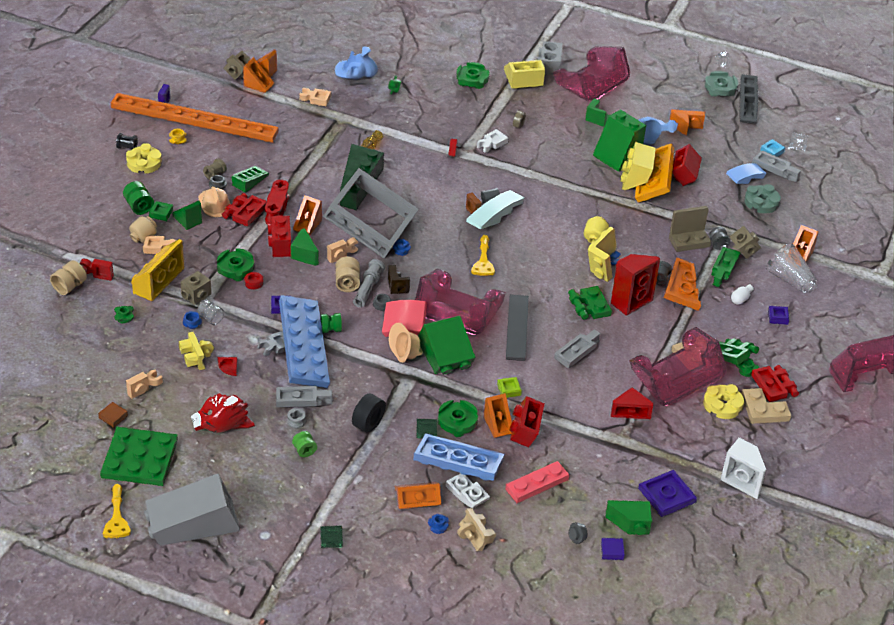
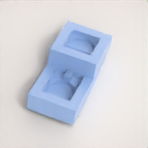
M750 163L732 168L726 174L736 184H749L751 178L764 179L766 172L756 163Z

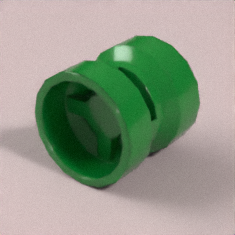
M334 313L330 316L328 314H321L322 333H328L329 331L342 332L341 313Z

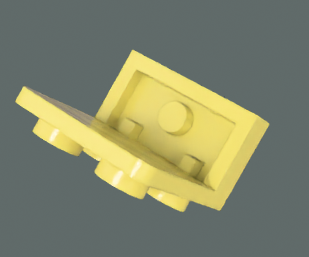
M613 227L604 230L596 242L591 243L588 248L590 271L597 278L604 279L607 282L612 278L610 255L616 250L615 229Z

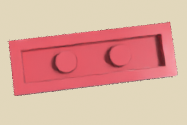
M556 461L507 483L505 490L516 503H519L568 481L569 473Z

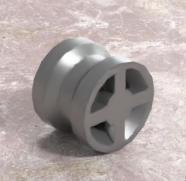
M715 227L710 231L709 237L715 249L721 250L723 247L729 246L730 238L724 227Z

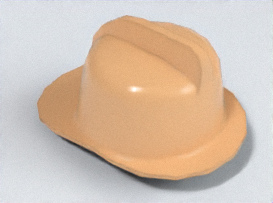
M211 187V189L203 191L199 195L202 210L211 217H222L224 208L230 204L226 192L220 188Z
M395 323L391 327L389 346L399 362L404 363L407 359H414L422 355L420 339L416 334L409 332L401 323Z

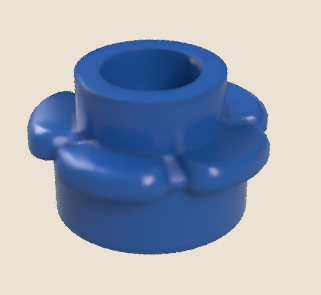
M399 239L393 245V249L397 255L404 256L409 253L411 246L405 239Z
M190 311L184 315L183 325L185 327L195 329L198 325H201L202 319L197 312Z
M435 514L428 520V525L433 533L442 534L449 527V519L441 514Z

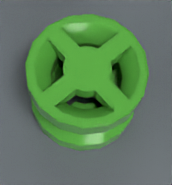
M308 431L299 432L292 439V444L297 448V453L300 457H309L317 450V444L312 440V436Z

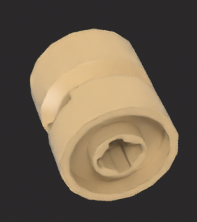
M342 257L336 262V286L340 291L352 292L360 286V264L353 257Z
M74 260L69 261L62 267L63 269H58L50 275V282L53 288L61 295L68 294L87 279L84 268Z

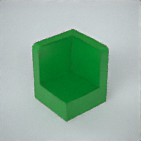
M594 98L587 106L585 121L604 127L610 115L606 111L599 109L600 100Z

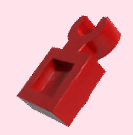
M83 258L79 263L83 266L86 274L93 273V278L111 281L114 277L113 263L110 261L94 259L91 262Z

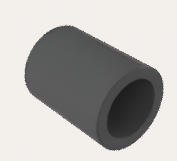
M498 188L481 191L483 203L500 195Z

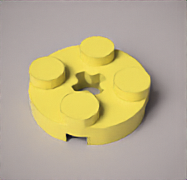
M144 143L140 147L126 152L127 167L136 173H139L138 170L144 171V173L154 172L161 166V152L151 147L150 144Z
M733 384L711 385L707 388L704 395L703 405L707 412L711 413L712 411L716 414V417L731 419L738 416V413L742 411L744 398L738 391L737 386Z

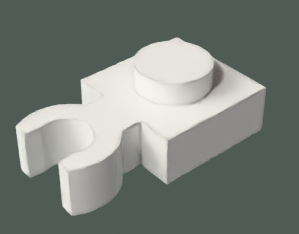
M496 129L485 135L484 139L479 140L477 148L483 147L484 153L489 152L491 147L496 150L508 143V137Z

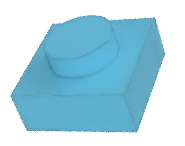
M772 139L762 145L760 151H765L778 157L784 153L785 147Z

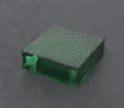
M417 419L416 438L423 439L425 434L437 436V419Z
M321 526V548L343 547L342 526Z

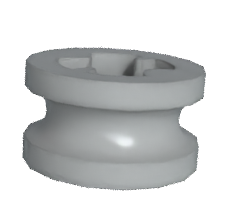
M294 408L287 413L288 425L290 427L301 428L305 425L306 413L304 410Z

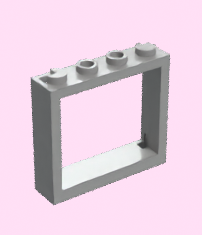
M358 168L331 203L323 217L385 258L419 209ZM354 184L405 218L390 240L339 206V203Z

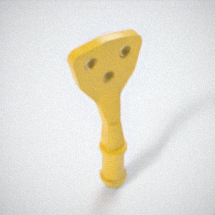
M483 235L480 239L481 257L473 265L471 273L480 276L494 275V267L487 259L489 237Z
M115 484L112 488L113 516L104 527L102 532L104 538H121L131 534L128 522L121 517L120 513L122 487L119 484Z

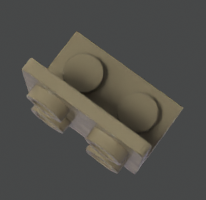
M707 206L675 210L673 212L669 240L676 252L710 247L711 240L705 231L709 210Z

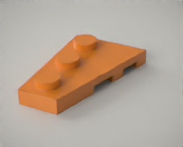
M676 257L663 298L699 311L701 302L698 300L699 290L696 288L697 279L694 263Z

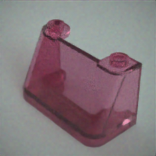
M607 46L591 48L586 55L588 65L577 72H569L563 68L553 72L554 79L558 85L586 101H592L594 98L599 99L627 81L630 76V68L624 47Z
M435 269L420 277L415 300L426 301L425 318L439 321L460 315L466 332L471 335H479L486 329L502 305L506 293L497 289H491L485 294L483 299L451 289L452 278L450 274L440 269Z
M697 327L684 333L682 337L683 349L653 364L644 355L629 360L633 372L654 399L663 406L671 405L720 380L726 374L727 368L719 341Z
M894 335L851 344L831 361L829 371L843 392L853 390V383L857 382V374L887 368L890 374H894Z

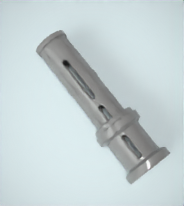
M372 259L369 262V268L363 274L364 281L353 300L355 306L364 307L374 284L380 280V273L385 269L382 261Z

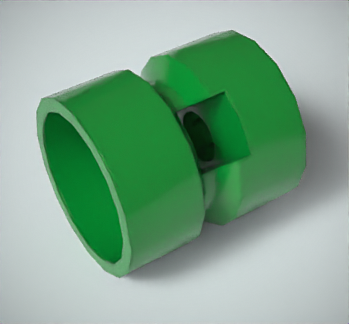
M133 181L125 186L123 196L132 211L137 215L148 213L154 205V200L144 184L140 181Z

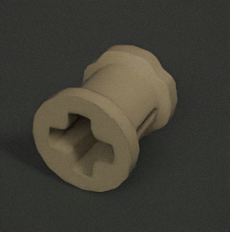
M216 158L211 165L204 167L203 173L211 180L212 176L226 172L227 167L223 160Z

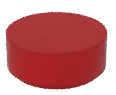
M258 272L246 274L244 277L245 286L252 290L261 288L263 286V276Z

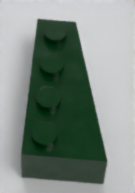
M351 144L340 192L358 168L377 180L384 169V152ZM354 184L340 202V206L357 210L368 192Z

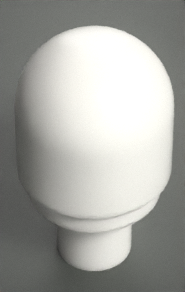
M749 284L746 287L742 286L736 289L731 295L732 302L736 305H741L747 301L750 293L754 290L753 286Z

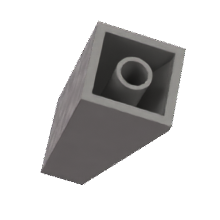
M219 473L145 501L147 510L144 513L148 523L150 522L151 525L148 527V532L152 539H156L159 546L240 531L232 497Z

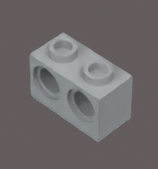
M543 41V48L539 47L538 60L542 61L545 74H560L562 43Z

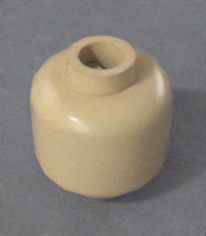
M140 216L129 227L131 239L136 243H144L146 237L156 235L157 224L149 216Z

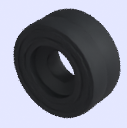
M370 393L364 395L353 411L352 424L364 432H372L384 416L386 409L385 401Z

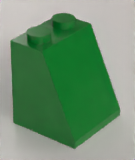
M619 109L608 117L593 156L617 172H620L624 161L629 159L627 158L629 149L634 147L635 142L644 143L646 125Z
M460 315L423 325L418 335L420 347L435 374H448L457 368L464 370L471 367L476 357Z

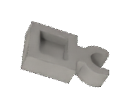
M283 331L267 336L266 340L259 341L257 348H265L264 356L270 355L272 351L276 354L285 352Z

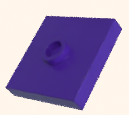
M674 470L639 483L638 489L650 501V504L661 517L697 502L695 494Z

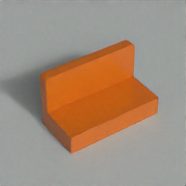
M437 482L395 486L399 509L441 505L440 484Z

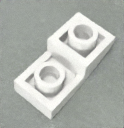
M461 473L446 481L445 486L460 501L471 508H475L490 498L478 482L473 484L466 475Z

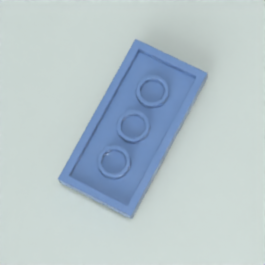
M425 434L414 452L413 460L425 465L438 466L444 470L457 471L463 475H472L483 480L494 481L503 463L504 454Z

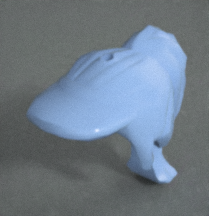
M363 47L362 53L354 55V52L351 51L347 61H341L336 65V76L354 80L375 76L378 68L375 61L368 56L371 49Z
M651 117L638 119L646 125L643 143L645 145L654 144L661 132L669 131L673 133L678 126L675 120H669L668 123H664L662 120Z

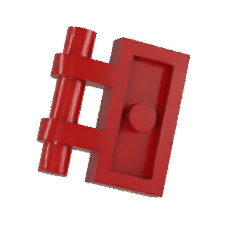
M242 193L233 200L231 205L229 204L224 208L222 217L227 219L229 216H232L233 221L248 227L265 210L267 201L254 195L247 199L248 196Z
M776 365L774 367L775 371L770 366L752 370V378L759 388H762L769 402L785 399L788 393L792 397L799 395L797 385L794 381L790 380L788 372L781 365Z

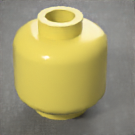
M599 216L588 219L583 232L584 237L588 242L595 243L601 233L609 228V224L604 218Z

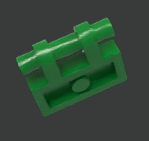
M598 286L580 289V295L574 289L569 290V300L575 305L577 315L581 316L583 320L588 319L590 314L593 319L611 316L612 310Z
M733 338L726 339L725 343L720 341L707 351L709 357L738 365L749 358L750 354H757L759 347L754 346L751 342L743 343L741 340Z

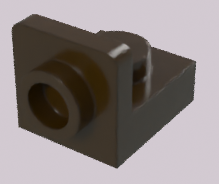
M388 265L390 293H409L410 277H401V273L397 272L396 265Z

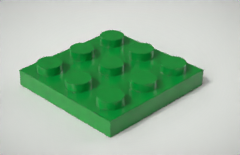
M116 427L100 472L101 478L163 486L176 448L178 434Z

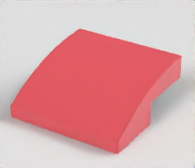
M398 300L386 302L382 334L388 337L391 327L395 323H401L409 332L419 335L425 324L426 301Z

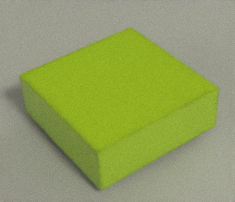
M517 377L497 380L500 394L506 393V398L521 396L522 390Z

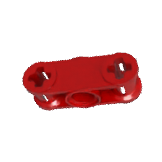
M279 179L273 182L265 206L267 213L265 223L267 225L271 224V216H283L289 200L287 193L289 183L286 180Z

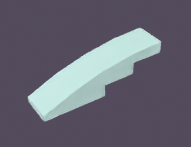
M511 190L504 192L478 208L467 218L466 222L479 229L498 224L502 216L511 214L513 207L523 204L524 197Z

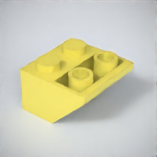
M541 60L511 62L504 66L511 89L544 85L545 68Z
M635 142L634 147L629 149L627 155L629 159L624 161L622 166L623 173L620 182H623L622 190H628L648 182L653 171L656 148Z

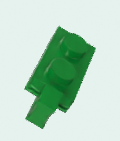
M726 247L722 248L712 268L711 275L714 276L712 285L720 287L723 279L728 280L741 252Z

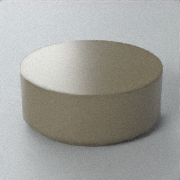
M517 111L513 120L514 127L521 128L526 119L525 112Z

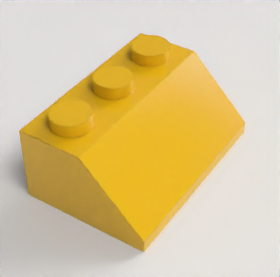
M178 239L165 246L159 253H156L149 263L144 265L138 274L133 276L131 281L133 294L153 301L184 269L182 240Z

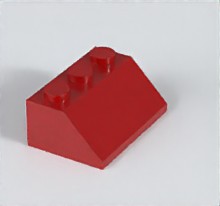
M630 254L617 261L611 304L627 316L653 301L660 258L658 256Z

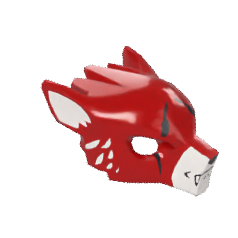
M219 393L214 397L210 396L201 410L191 416L196 431L206 428L214 433H223L231 429L255 426L246 416L248 411L245 409L248 407V404L243 403V400L234 394L226 396ZM209 410H212L211 415H208Z

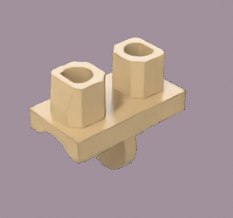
M472 508L466 509V516L460 521V528L457 533L461 539L468 538L477 552L483 551L486 544L493 543L496 533L493 529H486L484 527L486 519L483 514H476Z

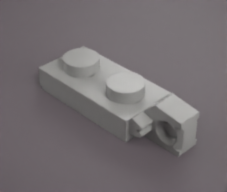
M760 151L753 158L752 163H756L762 169L776 175L788 178V180L794 182L800 178L801 170L791 166V162L765 151Z
M594 329L588 335L579 334L555 352L554 358L567 368H570L597 347V343L600 341V333Z
M317 386L276 388V407L321 406L332 404L333 401L332 390L317 389Z

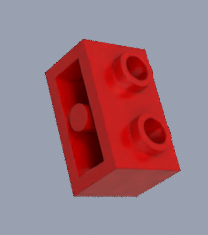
M690 144L677 150L673 160L672 174L675 180L679 181L682 186L697 180L702 157Z
M271 216V224H268V235L272 236H268V246L272 247L273 257H291L290 216Z
M526 396L520 405L517 404L513 411L515 419L512 421L509 429L512 432L511 441L529 448L539 435L545 403Z

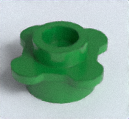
M396 75L393 80L390 79L388 84L390 95L393 92L398 93L401 85V80H398Z
M118 306L114 309L116 312L114 318L119 323L126 324L134 318L132 314L134 308L132 306Z
M747 358L741 364L736 365L739 368V373L745 377H750L752 370L759 368L751 358Z

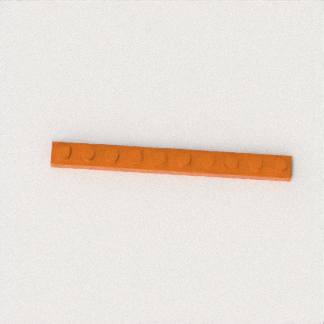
M117 93L111 101V108L266 142H273L278 134V127L121 93Z

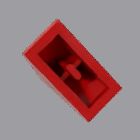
M631 387L613 400L611 417L651 419L653 402Z

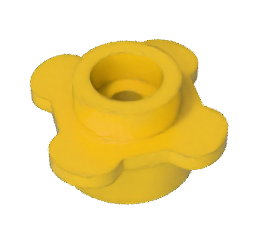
M177 128L169 133L171 137L169 142L171 144L187 142L184 130Z

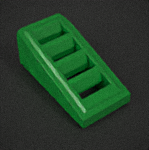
M253 166L232 176V186L246 193L269 176V173L257 166Z

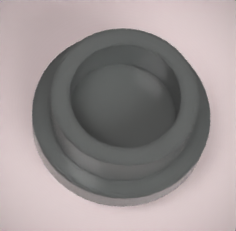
M221 175L212 176L209 181L210 188L224 189L227 186V181Z
M378 294L373 300V306L377 310L385 311L386 302H391L392 300L387 294Z
M578 522L572 523L568 531L569 538L575 544H581L588 536L586 526Z

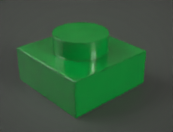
M156 201L149 211V217L167 221L173 212V205Z

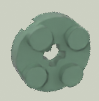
M714 71L710 73V76H706L705 88L709 91V95L714 97L718 95L730 97L735 95L738 79L734 75L732 78L728 76V72Z
M770 184L749 186L744 198L746 206L751 210L752 207L757 209L759 213L774 212L776 207H779L781 200L779 193Z

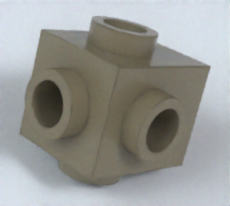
M241 50L237 55L234 56L232 54L226 60L228 64L224 69L234 80L239 76L243 78V67L250 58Z
M742 226L729 236L735 244L733 246L734 250L741 252L740 254H743L746 259L761 249L757 242L760 240L754 231L750 233L745 226Z
M199 271L181 281L182 297L194 305L212 294L211 280Z

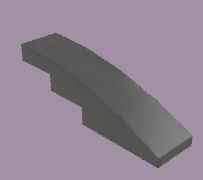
M741 74L740 122L757 123L758 76Z
M509 295L506 360L525 361L529 296Z

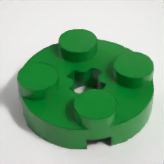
M468 62L466 66L462 67L460 65L457 68L456 78L460 86L482 89L484 84L489 81L490 72L485 69L483 64Z
M236 248V251L230 252V249L225 250L217 258V272L234 281H242L246 274L253 272L255 268L253 255L245 249Z
M450 400L440 406L437 423L446 432L453 434L455 437H462L477 426L478 411L468 401L460 400L459 403Z

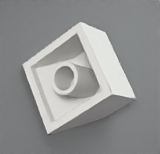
M738 438L726 454L721 480L756 499L760 495L766 471L758 447Z

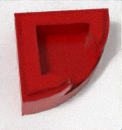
M450 139L449 156H456L457 139Z
M218 357L220 370L228 375L237 376V357Z

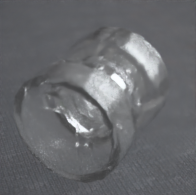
M204 300L199 305L197 313L202 319H206L208 323L217 325L223 319L224 309L215 306L210 300Z

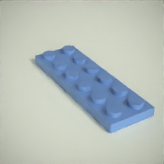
M281 295L279 305L289 383L328 388L330 380L318 301Z

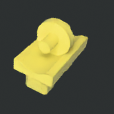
M194 331L188 333V339L179 341V350L181 354H184L186 366L197 365L199 370L205 369L202 360L204 356H211L214 350L213 344L210 341L204 340L198 342Z

